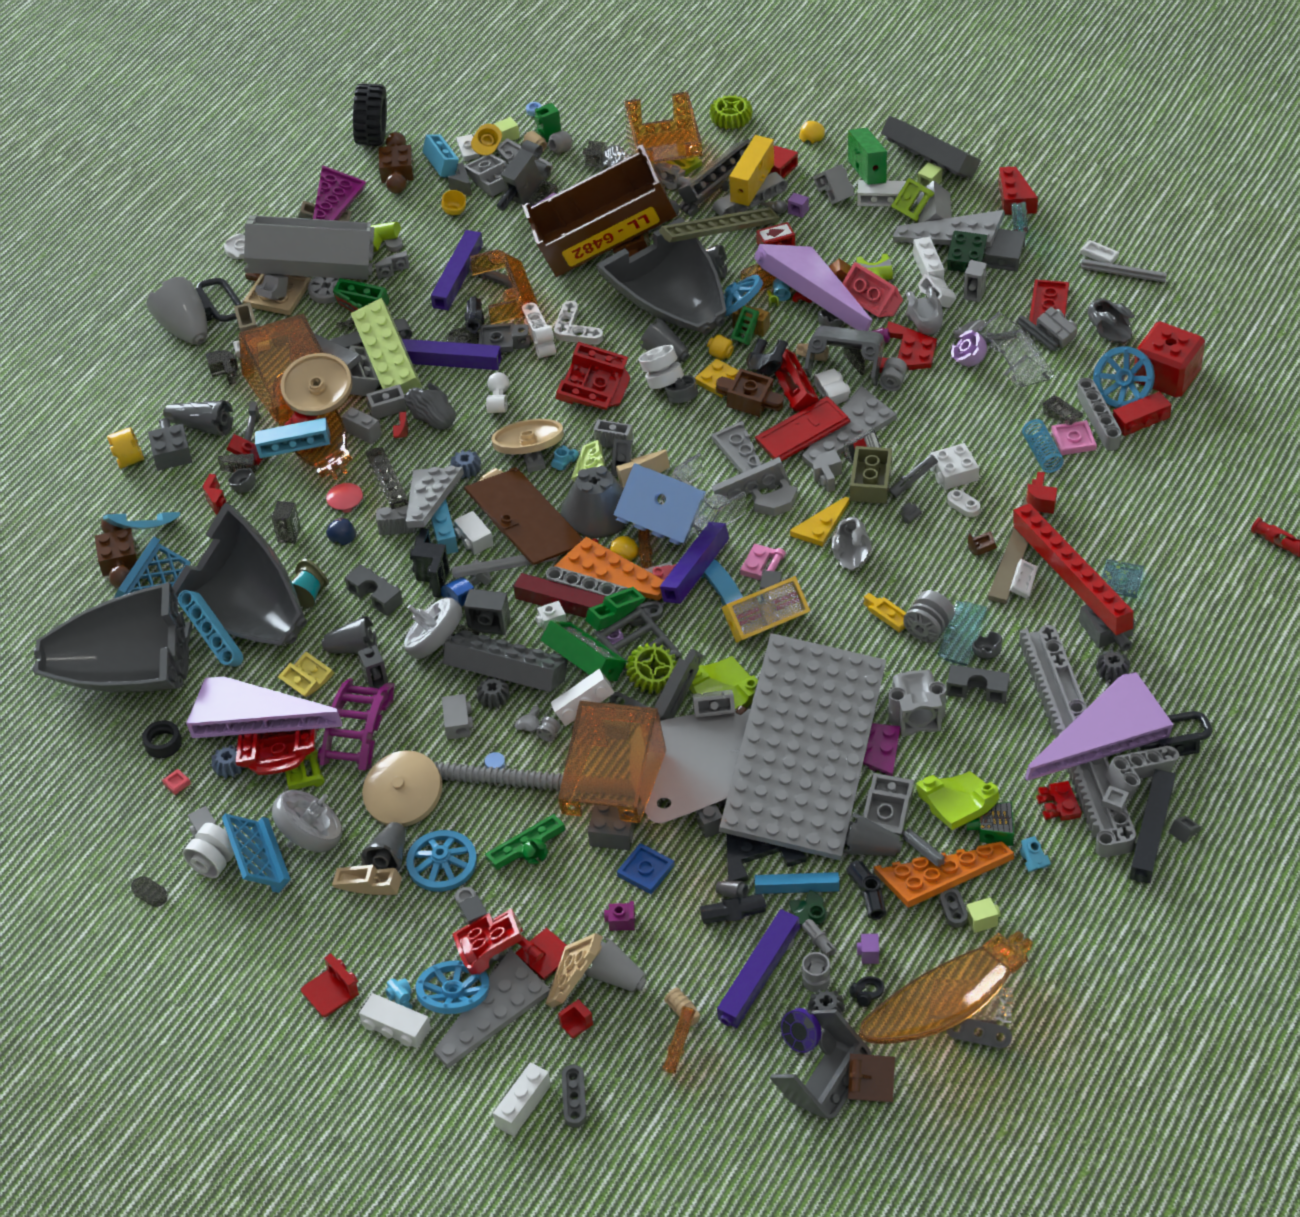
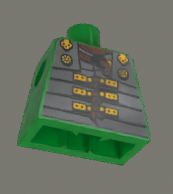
M1012 802L996 803L987 813L966 823V830H979L980 842L996 843L1002 841L1007 846H1013Z

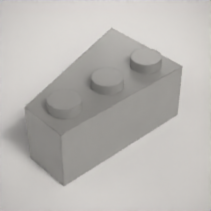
M350 346L349 350L360 354L362 360L350 370L352 377L350 394L366 396L368 393L375 392L379 379L365 347Z

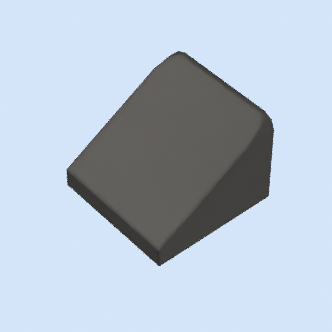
M1183 816L1174 820L1169 833L1183 843H1186L1201 827L1187 816Z

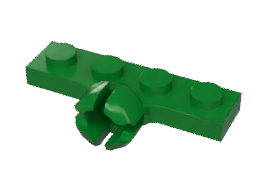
M552 814L485 853L486 860L496 870L520 857L530 864L537 865L539 862L535 859L536 857L543 862L548 855V849L544 843L565 831V825L555 814Z

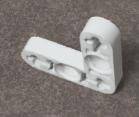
M575 301L565 302L554 327L555 338L560 341L581 342L593 345L600 344L603 341V331L600 328L574 325L578 315V304ZM576 333H583L580 336L574 335Z

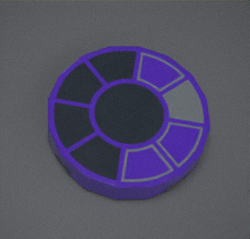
M796 1008L786 1013L783 1017L781 1032L785 1042L793 1050L806 1053L818 1046L822 1036L821 1026L813 1014L810 1015L806 1012L808 1010Z

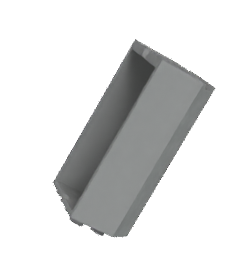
M250 215L245 223L244 262L247 263L245 265V273L368 280V277L372 276L373 263L369 262L373 259L374 227H371V223Z

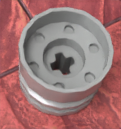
M927 590L918 596L914 605L904 615L903 622L911 635L923 642L931 643L939 639L945 628L954 618L955 610L952 603L944 595L936 591Z

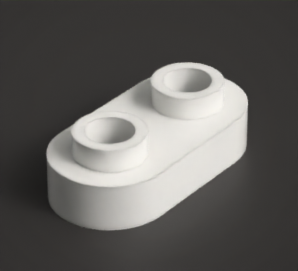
M952 490L948 493V505L964 516L976 517L980 513V503L965 492Z

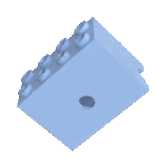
M634 463L613 515L617 516L616 520L628 524L630 521L635 523L634 527L642 531H646V529L652 530V535L659 538L667 536L669 537V542L680 545L687 541L706 491ZM660 494L666 497V501L662 505L657 500Z

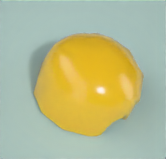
M807 121L800 129L799 138L802 142L809 140L813 144L824 138L825 129L822 124L816 121Z
M457 190L445 192L442 196V210L449 215H460L466 207V196Z
M620 536L612 541L610 550L632 561L638 554V545L631 537Z

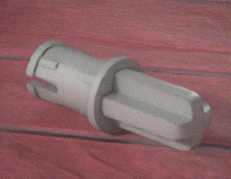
M806 920L802 928L811 937L812 943L817 945L828 958L829 954L830 956L834 955L837 948L826 937V932H822L813 920Z

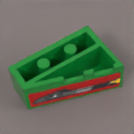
M339 278L333 289L337 304L351 312L382 298L386 306L390 301L386 288Z

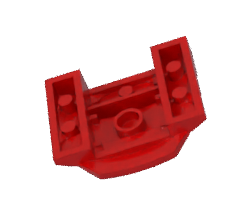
M578 342L573 352L570 368L565 379L560 382L555 399L570 404L576 402L589 407L591 405L604 410L620 405L630 381V376L625 369L628 357Z
M319 728L238 735L235 763L237 766L249 768L257 775L277 774L297 768L306 756L315 750V740Z

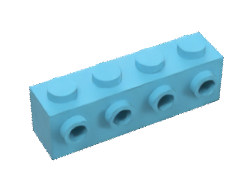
M326 418L255 432V445L260 458L330 444V430Z

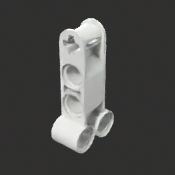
M535 303L524 304L522 306V311L525 315L524 323L528 325V331L535 344L538 358L555 355L556 348L553 342L554 334L551 326H547Z

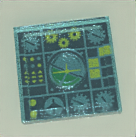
M1106 559L1101 578L1118 595L1137 598L1145 566Z

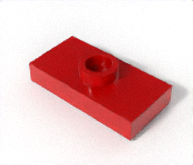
M236 434L233 435L226 450L259 466L262 458L259 457L256 445Z

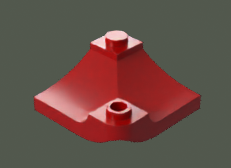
M512 908L494 919L488 913L452 933L462 962L472 975L483 973L490 967L489 961L493 956L523 940L521 934L523 931L522 926Z

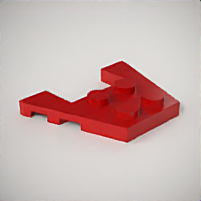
M888 321L887 328L889 329L890 338L902 339L897 358L902 359L906 363L908 370L931 368L937 347V339ZM882 357L880 373H882L884 364L889 358Z

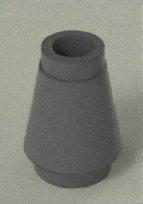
M718 881L716 893L728 898H743L748 895V885L744 884L743 881Z

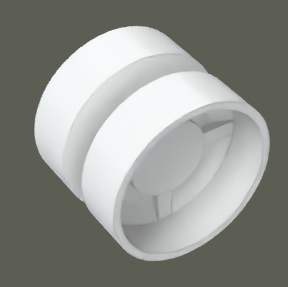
M672 345L656 347L639 357L642 370L647 372L645 378L649 388L658 389L675 383L677 378L684 376L680 363L675 362L677 355Z
M212 823L203 824L196 833L195 839H192L182 852L185 861L195 871L209 878H217L226 867V862H229L235 855L227 831Z

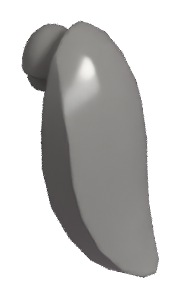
M979 319L968 322L962 327H957L958 330L954 329V337L960 340L959 336L970 330L977 332L986 324L984 320Z

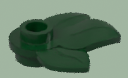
M810 890L806 896V901H789L790 909L793 915L799 917L800 925H803L808 919L813 920L816 925L826 921L827 911L823 907V898L818 893Z

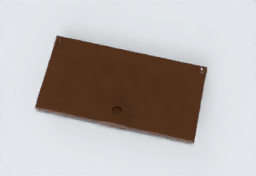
M517 467L464 486V490L488 515L493 524L507 536L532 565L567 553L583 540Z

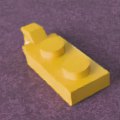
M870 593L864 596L863 604L868 607V610L899 633L906 628L903 622L904 615L906 614L905 611L885 597L876 598Z

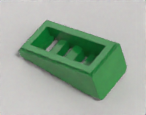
M743 306L730 338L749 346L759 311ZM746 313L752 314V318L747 317ZM744 320L750 321V323L746 324ZM742 327H746L747 331L742 330Z

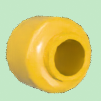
M718 334L714 338L711 337L707 343V347H709L708 352L719 360L729 359L734 350L733 342Z

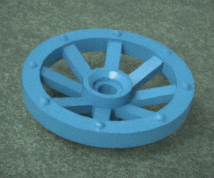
M759 275L749 276L737 284L734 282L725 289L723 294L726 306L725 316H729L742 306H745L759 292L763 285V280Z
M1128 346L1116 347L1106 352L1097 362L1093 374V381L1105 402L1117 408L1147 397L1153 388L1155 379L1153 365L1146 354ZM1124 354L1123 369L1113 359L1114 356ZM1130 354H1133L1140 360L1130 370ZM1107 362L1116 370V374L1102 373ZM1144 365L1147 376H1135V373ZM1128 375V380L1125 381L1124 378ZM1101 379H1110L1116 382L1104 390ZM1134 382H1146L1141 392L1138 391ZM1121 386L1118 401L1108 396ZM1129 387L1135 397L1124 401L1127 388Z
M438 830L423 835L413 843L407 854L406 865L410 878L419 887L429 891L443 892L455 889L469 880L477 865V855L474 845L463 834L451 830ZM446 840L443 845L436 843V841ZM454 842L463 846L449 849ZM428 844L432 848V851H420ZM468 853L469 861L466 863L454 857V855ZM415 858H428L417 867H414ZM450 864L464 869L463 872L454 877ZM433 865L428 880L419 875L422 871ZM439 869H444L448 878L447 881H436Z
M441 962L426 969L417 979V999L425 1008L436 1013L457 1014L466 1012L480 1005L488 996L490 990L489 977L484 971L479 975H471L462 983L460 981L462 972L469 973L463 962ZM455 971L453 980L447 981L443 973ZM436 977L442 987L431 984L429 981ZM479 979L481 986L469 988ZM424 989L429 990V991L434 992V993H437V994H435V995H426V993L424 992Z

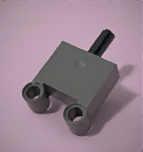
M529 140L524 141L521 149L509 164L505 163L503 165L504 172L501 176L507 187V192L497 204V208L501 211L505 210L512 200L522 205L528 203L543 181L549 177L551 167L537 161L543 152L541 145Z

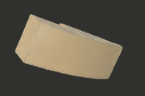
M667 450L631 459L632 462L616 466L619 483L623 487H625L634 463L661 473L670 467Z
M374 865L337 868L332 886L363 894L397 895L402 877L395 868L376 869Z

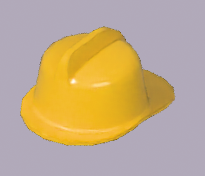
M493 124L480 126L472 138V149L480 155L492 154L502 139L500 129Z

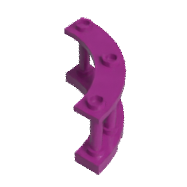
M349 678L341 684L332 706L329 707L336 708L340 717L365 720V729L354 731L337 729L336 727L325 728L322 747L318 750L320 765L328 764L330 759L356 762L359 764L358 770L372 768L375 741L372 740L373 733L379 729L382 720L381 711H386L389 705L393 703L395 683H385L378 689L353 686V679ZM346 702L372 704L367 712L343 709ZM333 736L360 739L362 741L360 752L355 754L331 751Z

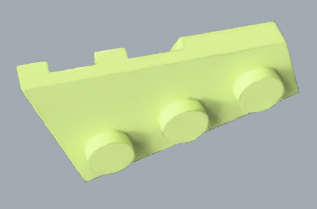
M598 440L582 447L571 477L573 481L576 480L578 472L582 469L604 466L602 445Z

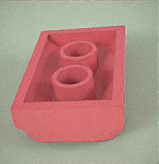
M854 262L842 283L861 307L879 318L893 317L903 302V298L896 286L857 262Z

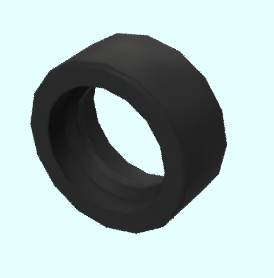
M167 720L151 723L142 734V741L146 752L158 759L174 755L182 744V738L177 725ZM168 733L173 735V738L166 744H151L153 738L160 734Z

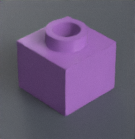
M793 193L788 199V213L803 218L809 210V197Z
M861 934V942H857V955H861L862 964H879L878 934Z

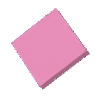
M1087 420L1051 426L1053 437L1061 455L1097 449Z

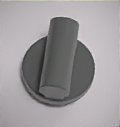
M909 502L901 508L902 512L900 513L904 522L909 524L921 515L922 511L916 506V503L911 504Z

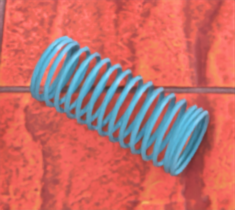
M1040 419L1027 422L1022 429V433L1042 470L1046 473L1057 471L1062 467L1064 459L1044 422ZM1035 424H1042V425L1034 426L1033 428H1031V429L1027 432V430H1028L1031 426H1033V425H1035ZM1039 426L1042 427V428H1038V429L1032 431V432L1028 435V433H1029L1032 429H1034V428H1036V427H1039ZM1037 430H1040L1039 432L1035 433L1034 435H1031L1033 432H1035V431H1037ZM1057 457H1059L1058 460L1061 458L1060 462H1059L1057 465H1055V466H1053V467H1050V468H1045V467H1043V466H1051V465L1055 464L1058 460H1056L1054 463L1049 464V465H1044V464H1045V463H1050V462L1054 461Z

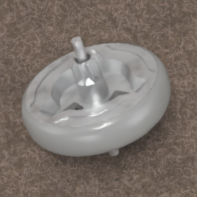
M449 597L435 602L426 611L423 609L416 610L412 605H409L407 608L413 613L412 618L415 620V623L406 635L404 649L411 657L422 659L436 651L441 645L445 647V642L453 637L451 634L462 617L461 605L455 599Z
M289 790L276 798L272 807V817L278 829L290 840L287 844L288 848H291L295 843L309 851L327 852L339 843L342 837V825L335 812L324 803L328 798L327 794H323L321 799L304 791Z

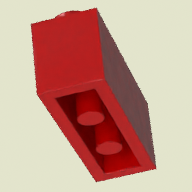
M1159 391L1114 409L1113 417L1121 429V434L1126 436L1170 418L1172 404Z

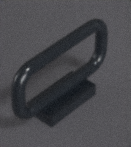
M212 278L197 284L195 289L202 300L207 321L212 320L211 315L220 322L237 320L235 313L229 315L219 314L203 290L204 287L216 284L221 285L235 306L241 305V301L226 280Z
M1198 711L1167 715L1172 723L1197 719L1201 722L1204 731L1159 739L1158 741L1139 746V748L1145 750L1171 746L1179 752V756L1199 753L1200 741L1211 736L1213 732L1212 725L1205 714Z

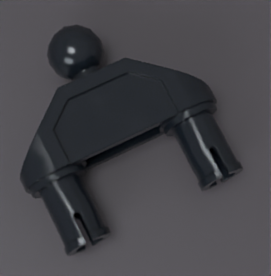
M758 338L753 351L746 358L747 367L754 373L770 377L780 369L783 363L782 356L788 343L778 339L773 353L763 354L768 342Z

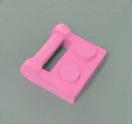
M754 543L740 569V575L761 580L762 570L769 558L773 559L766 571H775L780 560L784 559L786 552L781 548L772 549Z

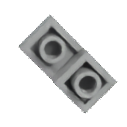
M407 252L391 255L376 263L377 278L394 276V271L410 268Z

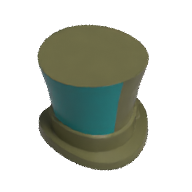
M303 559L297 564L295 568L296 575L291 582L301 607L311 608L315 604L319 589L327 587L329 581L315 563L308 559Z

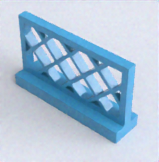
M153 536L117 590L114 598L160 585H154L151 577L160 576L162 584L166 583L164 575L173 574L176 581L185 565H190L191 562L159 544L160 539ZM161 551L166 554L167 559L159 560L157 552ZM173 562H180L184 567L182 569H175ZM169 563L171 570L162 571L160 564ZM156 565L158 572L150 573L148 566ZM148 578L150 585L141 587L139 580ZM174 581V582H168V583H170L171 586H173L174 583H175V581Z
M225 813L222 816V820L243 880L270 885L272 892L280 893L291 879L269 818L261 817L259 821ZM241 830H242L247 836H249L250 839L247 838V837L241 832ZM246 846H248L256 854L252 853ZM252 861H253L258 867H260L261 870L258 869V868L252 863Z

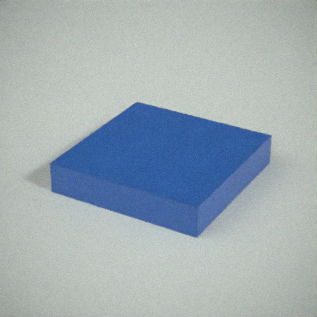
M640 843L617 870V877L652 895L675 866L674 860Z

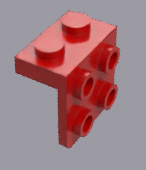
M332 953L324 958L327 970L301 988L304 997L322 1017L329 1016L359 995L356 976L352 972L348 973L343 961L340 958L336 959Z

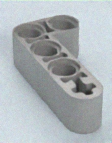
M1163 746L1116 756L1105 772L1106 779L1111 786L1129 792L1128 799H1131L1141 783L1140 779L1154 776L1155 769L1170 772L1179 758V752L1171 746Z

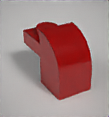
M1037 472V477L1032 479V484H1027L1026 501L1038 512L1054 514L1057 488L1044 486L1045 472Z

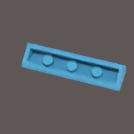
M838 872L755 875V894L803 893L810 890L814 892L839 891Z

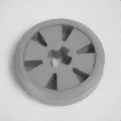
M313 278L308 285L310 298L315 302L324 304L335 302L333 289L339 278Z

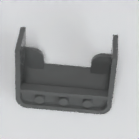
M819 326L808 344L804 366L807 377L812 375L815 354L824 352L827 345L861 349L864 359L874 361L871 379L873 385L877 386L885 344L884 337L878 332Z
M837 1009L813 1010L811 1014L817 1018L823 1028L818 1044L825 1055L806 1085L803 1084L796 1074H771L770 1079L791 1103L822 1118H834L848 1098L850 1053L871 1055V1051Z

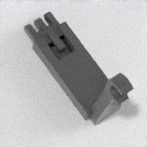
M691 649L685 660L679 658L653 709L620 692H614L610 696L609 702L612 704L616 703L617 698L621 697L625 700L624 705H622L625 709L632 707L657 721L674 718L699 670L703 655Z

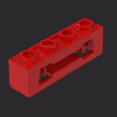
M786 349L782 356L783 363L774 374L778 378L779 385L784 390V395L790 402V407L797 412L816 403L819 398L796 354Z

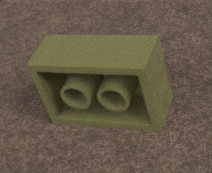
M855 447L850 481V501L887 504L892 469V448Z

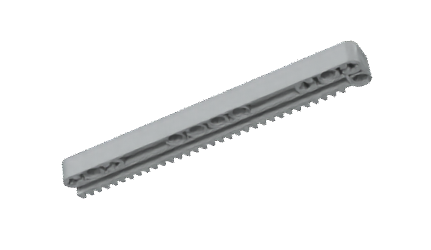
M1044 625L1039 631L1029 633L1028 628L1020 631L1019 645H1021V651H1024L1023 656L1026 657L1030 675H1032V680L1035 681L1034 685L1037 687L1039 699H1042L1041 704L1044 705L1046 717H1048V722L1051 723L1050 728L1053 729V735H1055L1056 739L1087 709V706L1056 628L1051 625ZM1107 757L1067 768V773H1070L1069 778L1072 779V785H1074V792H1077L1076 797L1079 798V804L1082 805L1081 810L1084 811V817L1087 818L1086 823L1089 824V831H1092L1091 837L1096 838L1095 852L1101 857H1111L1132 852L1136 839V831L1126 806H1124L1121 813L1101 806L1102 799L1110 785L1105 776V772L1109 767Z

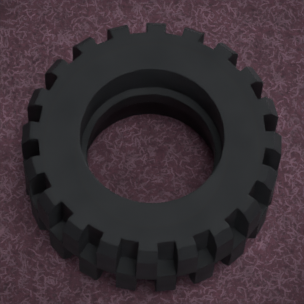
M360 83L356 86L354 93V142L358 145L380 146L384 143L386 133V88L382 84Z

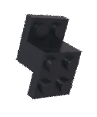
M421 528L419 535L415 537V547L410 552V560H413L412 571L415 573L416 581L430 582L429 587L432 589L433 597L441 598V588L445 585L450 571L446 545L431 543L429 529Z

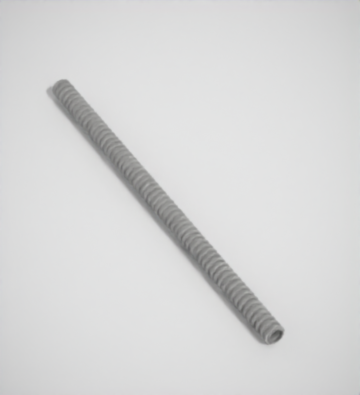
M434 762L441 774L442 780L444 778L445 781L449 779L455 781L456 779L458 782L463 780V782L469 781L473 783L475 781L477 784L480 782L486 784L488 782V785L492 783L498 785L499 783L501 786L506 784V786L512 785L516 787L518 785L520 788L523 786L529 788L531 786L532 789L535 787L541 789L542 787L544 790H547V788L550 790L556 789V791L562 789L563 792L566 790L572 792L574 790L575 793H578V791H581V793L587 792V794L593 792L595 795L597 793L600 795L605 793L606 796L610 794L612 796L617 794L619 797L622 795L625 797L631 796V798L637 796L633 783L629 779H626V781L623 779L617 780V778L611 780L610 777L607 779L601 777L599 779L598 776H595V778H592V776L586 777V775L580 777L578 774L576 776L573 774L568 776L567 773L563 775L557 773L555 775L554 772L551 774L549 772L543 773L542 771H539V773L536 771L530 772V770L524 772L523 769L520 771L514 769L512 771L511 768H508V770L505 768L500 769L499 767L493 769V767L487 768V766L481 768L480 765L477 767L471 765L469 767L468 764L463 766L456 763L451 765L450 763L444 764V762H440L438 764V762ZM727 798L716 804H719V806L726 804Z

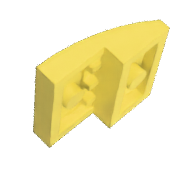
M305 651L294 665L290 662L278 678L306 698L322 687L335 673Z

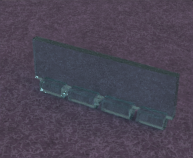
M957 601L955 603V615L947 626L938 652L939 657L949 662L967 666L972 653V643L976 641L987 607L967 601Z

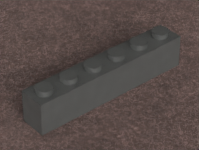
M749 139L733 145L680 187L677 191L684 203L687 204L698 200L732 173L750 144Z

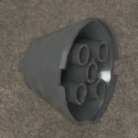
M605 466L582 469L578 472L576 480L562 503L561 515L583 537L604 538L617 534L626 525L616 520L617 516L613 515L624 487Z

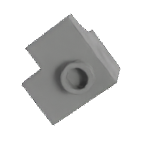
M265 274L263 283L256 285L255 292L259 296L272 300L286 297L288 276Z

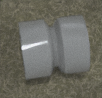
M895 357L887 359L879 378L880 385L888 391L899 390L907 371L906 363L902 359Z
M820 952L809 953L802 960V982L804 987L811 992H817L818 989L824 991L830 984V961L825 954Z

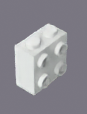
M965 443L931 452L938 460V463L930 468V471L935 473L937 483L941 484L944 490L979 480V466Z

